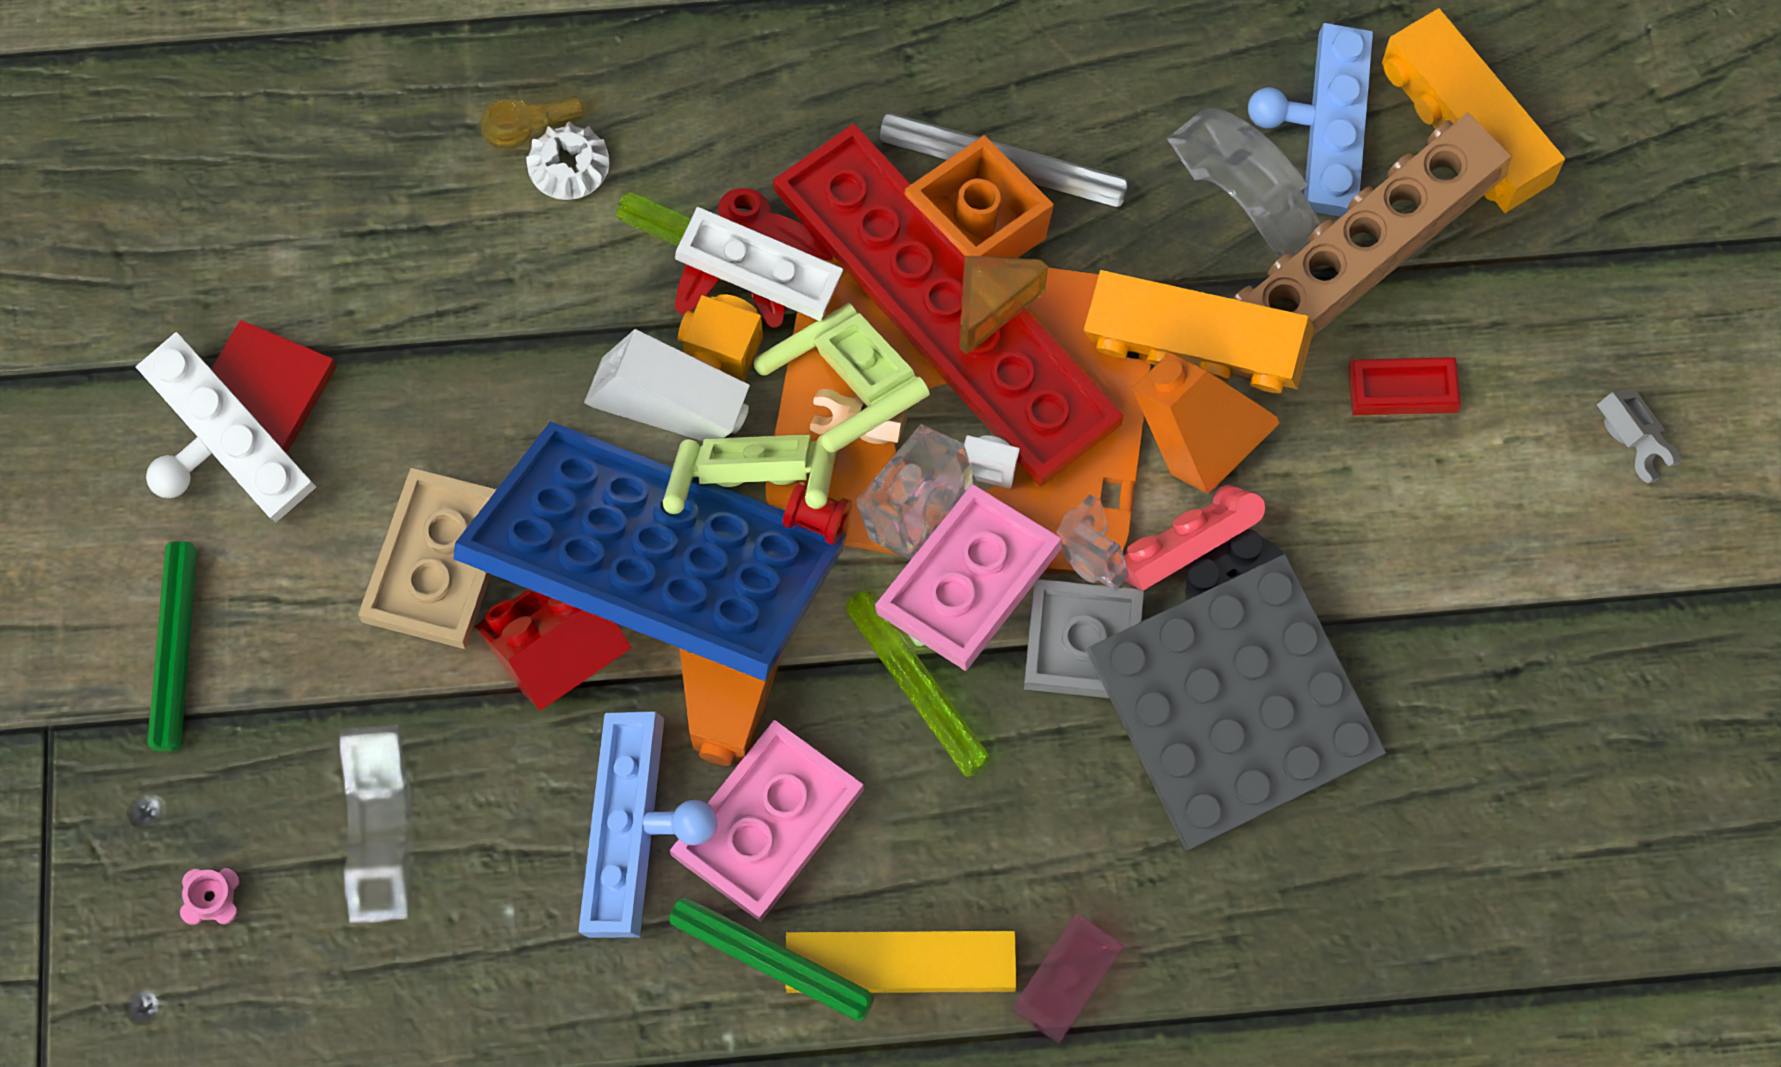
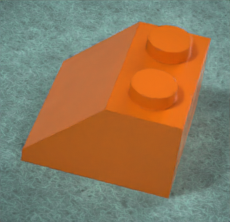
M985 135L905 188V196L973 265L1008 266L1047 237L1054 204Z

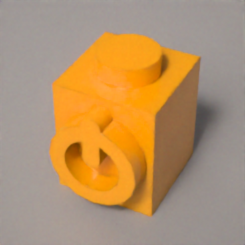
M720 294L711 298L701 295L695 311H687L678 331V341L682 342L685 354L742 382H745L763 339L762 320L757 309L747 301L728 294Z

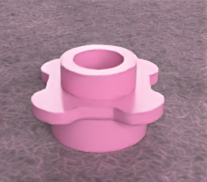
M224 868L220 872L199 869L188 871L182 879V897L185 904L180 909L181 918L189 925H196L201 920H216L222 925L232 922L238 912L237 907L233 904L234 890L240 882L238 875L229 868ZM208 892H214L215 894L212 901L205 900V895Z

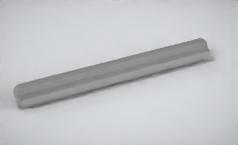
M887 113L880 128V140L882 142L946 160L980 138L894 113ZM990 140L1033 184L1115 207L1121 206L1125 199L1128 188V180L1125 177Z

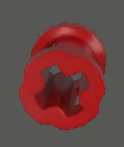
M802 481L798 482L789 498L782 526L791 529L797 525L825 536V543L835 546L845 529L852 501L846 498L836 501L828 497L826 504L822 508L813 509L805 501L808 484Z

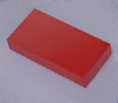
M1456 357L1350 360L1347 367L1352 416L1458 413L1461 407Z

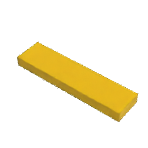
M1015 931L786 932L787 949L865 988L870 993L1016 991ZM786 985V993H801Z

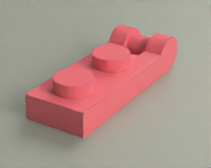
M1226 484L1216 490L1212 504L1202 510L1194 509L1179 515L1173 520V527L1158 536H1147L1135 541L1127 548L1128 553L1113 563L1122 581L1144 591L1258 523L1265 513V503L1261 496L1253 492L1244 491L1234 485Z

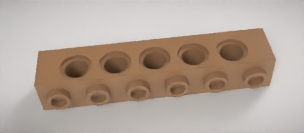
M1468 112L1454 124L1450 120L1444 122L1428 138L1427 143L1429 145L1415 156L1408 153L1401 157L1388 171V179L1375 189L1368 186L1360 191L1349 203V211L1336 222L1329 219L1320 224L1309 236V244L1295 256L1291 252L1283 255L1269 269V277L1255 289L1252 286L1245 287L1232 299L1270 307L1278 299H1290L1298 305V308L1293 313L1309 316L1314 326L1313 338L1507 176L1511 155ZM1439 167H1447L1452 169L1457 176L1451 180H1440L1434 177L1431 171ZM1398 200H1409L1418 209L1412 213L1402 214L1395 211L1391 205ZM1358 233H1369L1375 236L1378 242L1370 247H1360L1354 244L1351 238ZM1326 265L1334 268L1338 275L1331 280L1322 281L1313 277L1310 272L1318 266Z

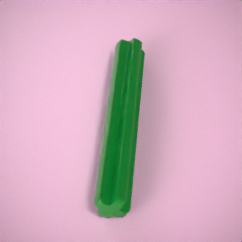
M171 541L167 543L164 554L147 741L153 751L163 753L178 751L181 747L198 553L193 543L188 541Z
M688 897L679 898L670 913L669 921L676 928L857 1022L863 1021L873 1005L874 996L865 988Z

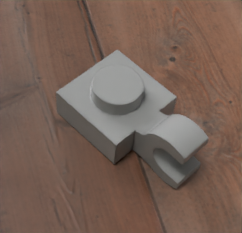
M1635 389L1614 391L1597 404L1606 417L1604 424L1608 432L1617 441L1625 443L1628 448L1635 446L1637 451L1635 470L1644 482L1653 483L1661 479V476L1653 466V459L1656 455H1660L1669 467L1676 466L1682 462L1681 454L1677 448L1669 444L1661 435L1666 430Z

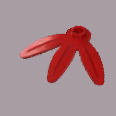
M737 188L727 192L721 198L718 205V216L821 260L833 261V256L805 225L785 216L770 213L767 199L758 191L749 188ZM744 208L749 209L751 211L743 212L738 209ZM686 264L677 289L676 311L680 314L694 311L701 295L707 297L720 281V278ZM749 291L764 322L772 328L779 327L783 322L785 306Z

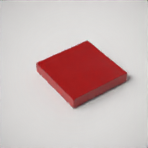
M240 320L211 370L287 453L337 366L334 360L328 356Z

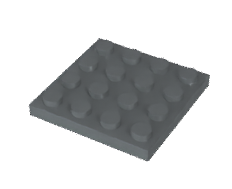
M1285 554L1086 649L1185 851L1386 754Z

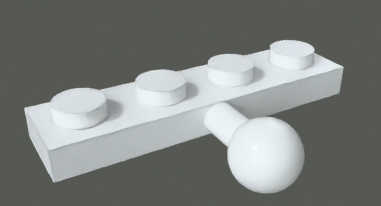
M175 332L136 366L141 374L197 435V438L176 456H161L149 465L146 480L154 494L162 498H175L184 493L190 483V472L212 453L275 523L316 488V485L180 334Z

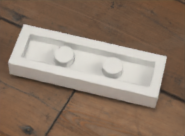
M699 207L694 212L675 256V259L819 321L822 320L843 272V269Z

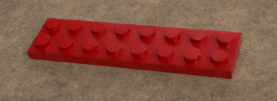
M853 123L773 179V190L995 437L1008 442L1010 446L1020 448L1017 462L1039 486H1042L1120 427L1123 422V414L985 265H973L905 196V188L911 184Z

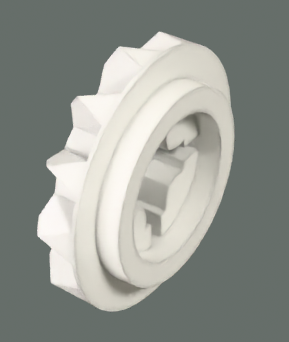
M570 121L565 127L557 129L548 126L546 133L538 140L532 139L531 151L529 156L526 157L528 173L534 185L544 194L562 200L578 199L595 191L605 180L610 164L604 139L596 136L590 126L583 129L575 127ZM559 149L567 150L571 156L578 154L575 157L577 173H574L571 167L568 168L564 162L559 163Z

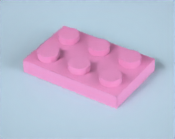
M971 484L875 604L876 613L967 671L1062 549V538Z
M774 720L708 802L717 816V829L712 838L701 845H688L678 839L670 849L671 856L761 923L864 791V784Z

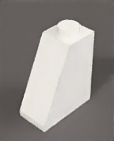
M634 329L602 357L584 403L602 411L704 441V439L724 438L730 433L736 434L740 430L749 410V406L743 402L750 385Z

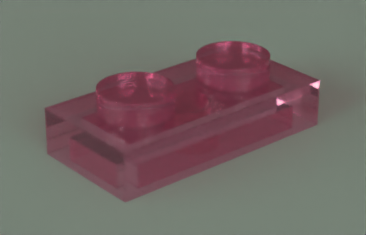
M1076 913L1013 1005L1011 1012L1060 1044L1122 952L1124 945Z

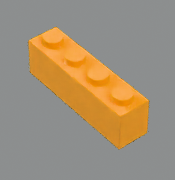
M1440 8L1390 37L1382 60L1385 74L1393 85L1401 87L1414 102L1417 114L1426 124H1432L1437 129L1448 120L1454 124L1468 112L1511 155L1507 176L1484 195L1487 199L1495 201L1502 211L1507 213L1554 184L1565 161L1564 156Z
M1100 270L1084 332L1093 343H1097L1096 350L1107 355L1126 358L1128 351L1148 355L1146 361L1157 365L1170 352L1208 371L1222 381H1229L1232 374L1251 379L1250 386L1271 393H1282L1283 386L1298 390L1314 326L1309 316Z

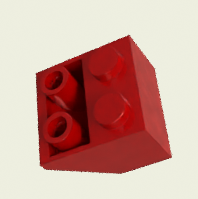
M530 589L513 600H505L494 605L486 613L485 619L474 626L521 692L539 711H542L632 648L617 623Z

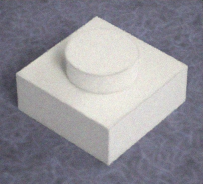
M967 435L961 455L959 476L1011 489L1020 448L1010 446L1008 442L995 436L987 435L977 438Z

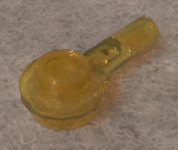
M578 96L543 105L534 104L527 106L522 100H497L490 104L482 115L480 121L481 134L485 141L493 147L514 149L522 145L529 138L533 128L582 116V107Z

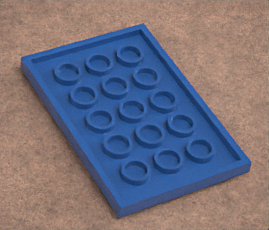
M550 421L457 539L453 559L765 681L843 551L847 534L842 533L835 546L825 543V536L797 525L791 529L782 526L784 510L714 483L699 484L698 477L692 478L684 509L678 514H670L663 507V499L673 469L672 467Z

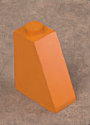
M1170 352L1132 388L1170 474L1206 494H1209L1280 424L1277 416L1208 371Z
M679 648L689 732L693 750L700 751L699 756L702 759L716 765L730 766L732 761L740 763L753 746L782 653L766 680L763 681Z

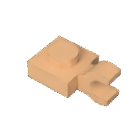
M820 389L814 397L813 404L829 408L833 416L826 418L814 415L810 423V430L823 435L868 406L857 394L855 398L840 395L834 390ZM909 408L860 438L873 444H884L889 441L898 443L907 422Z

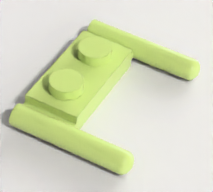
M850 303L843 305L823 317L821 321L814 322L758 355L753 362L755 370L760 375L765 376L816 346L819 354L868 406L822 435V446L831 453L840 450L930 395L925 382L920 377L915 376L913 369L860 313L857 314Z
M810 435L704 439L702 446H699L694 440H684L681 442L663 499V507L670 514L680 513L684 509L693 477H699V484L716 483L722 487H733L744 482L769 481L776 485H786L797 480H807L808 473H810L805 501L809 507L819 509L827 502L837 451L831 453L823 448L821 443L822 435L817 441L812 442Z

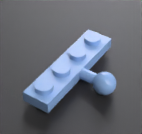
M1323 23L1318 35L1312 105L1288 101L1280 90L1272 87L1256 91L1249 100L1248 114L1251 120L1261 128H1274L1284 121L1310 126L1303 211L1342 217L1349 211L1348 205L1351 200L1360 192L1373 31Z
M657 712L605 713L578 931L588 938L640 937L651 835L675 834L685 844L701 845L709 841L717 829L715 811L708 803L701 800L683 802L675 811L654 812L664 718Z

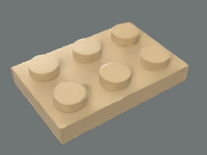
M410 468L358 613L361 622L466 649L491 574L454 560L455 542L497 489Z

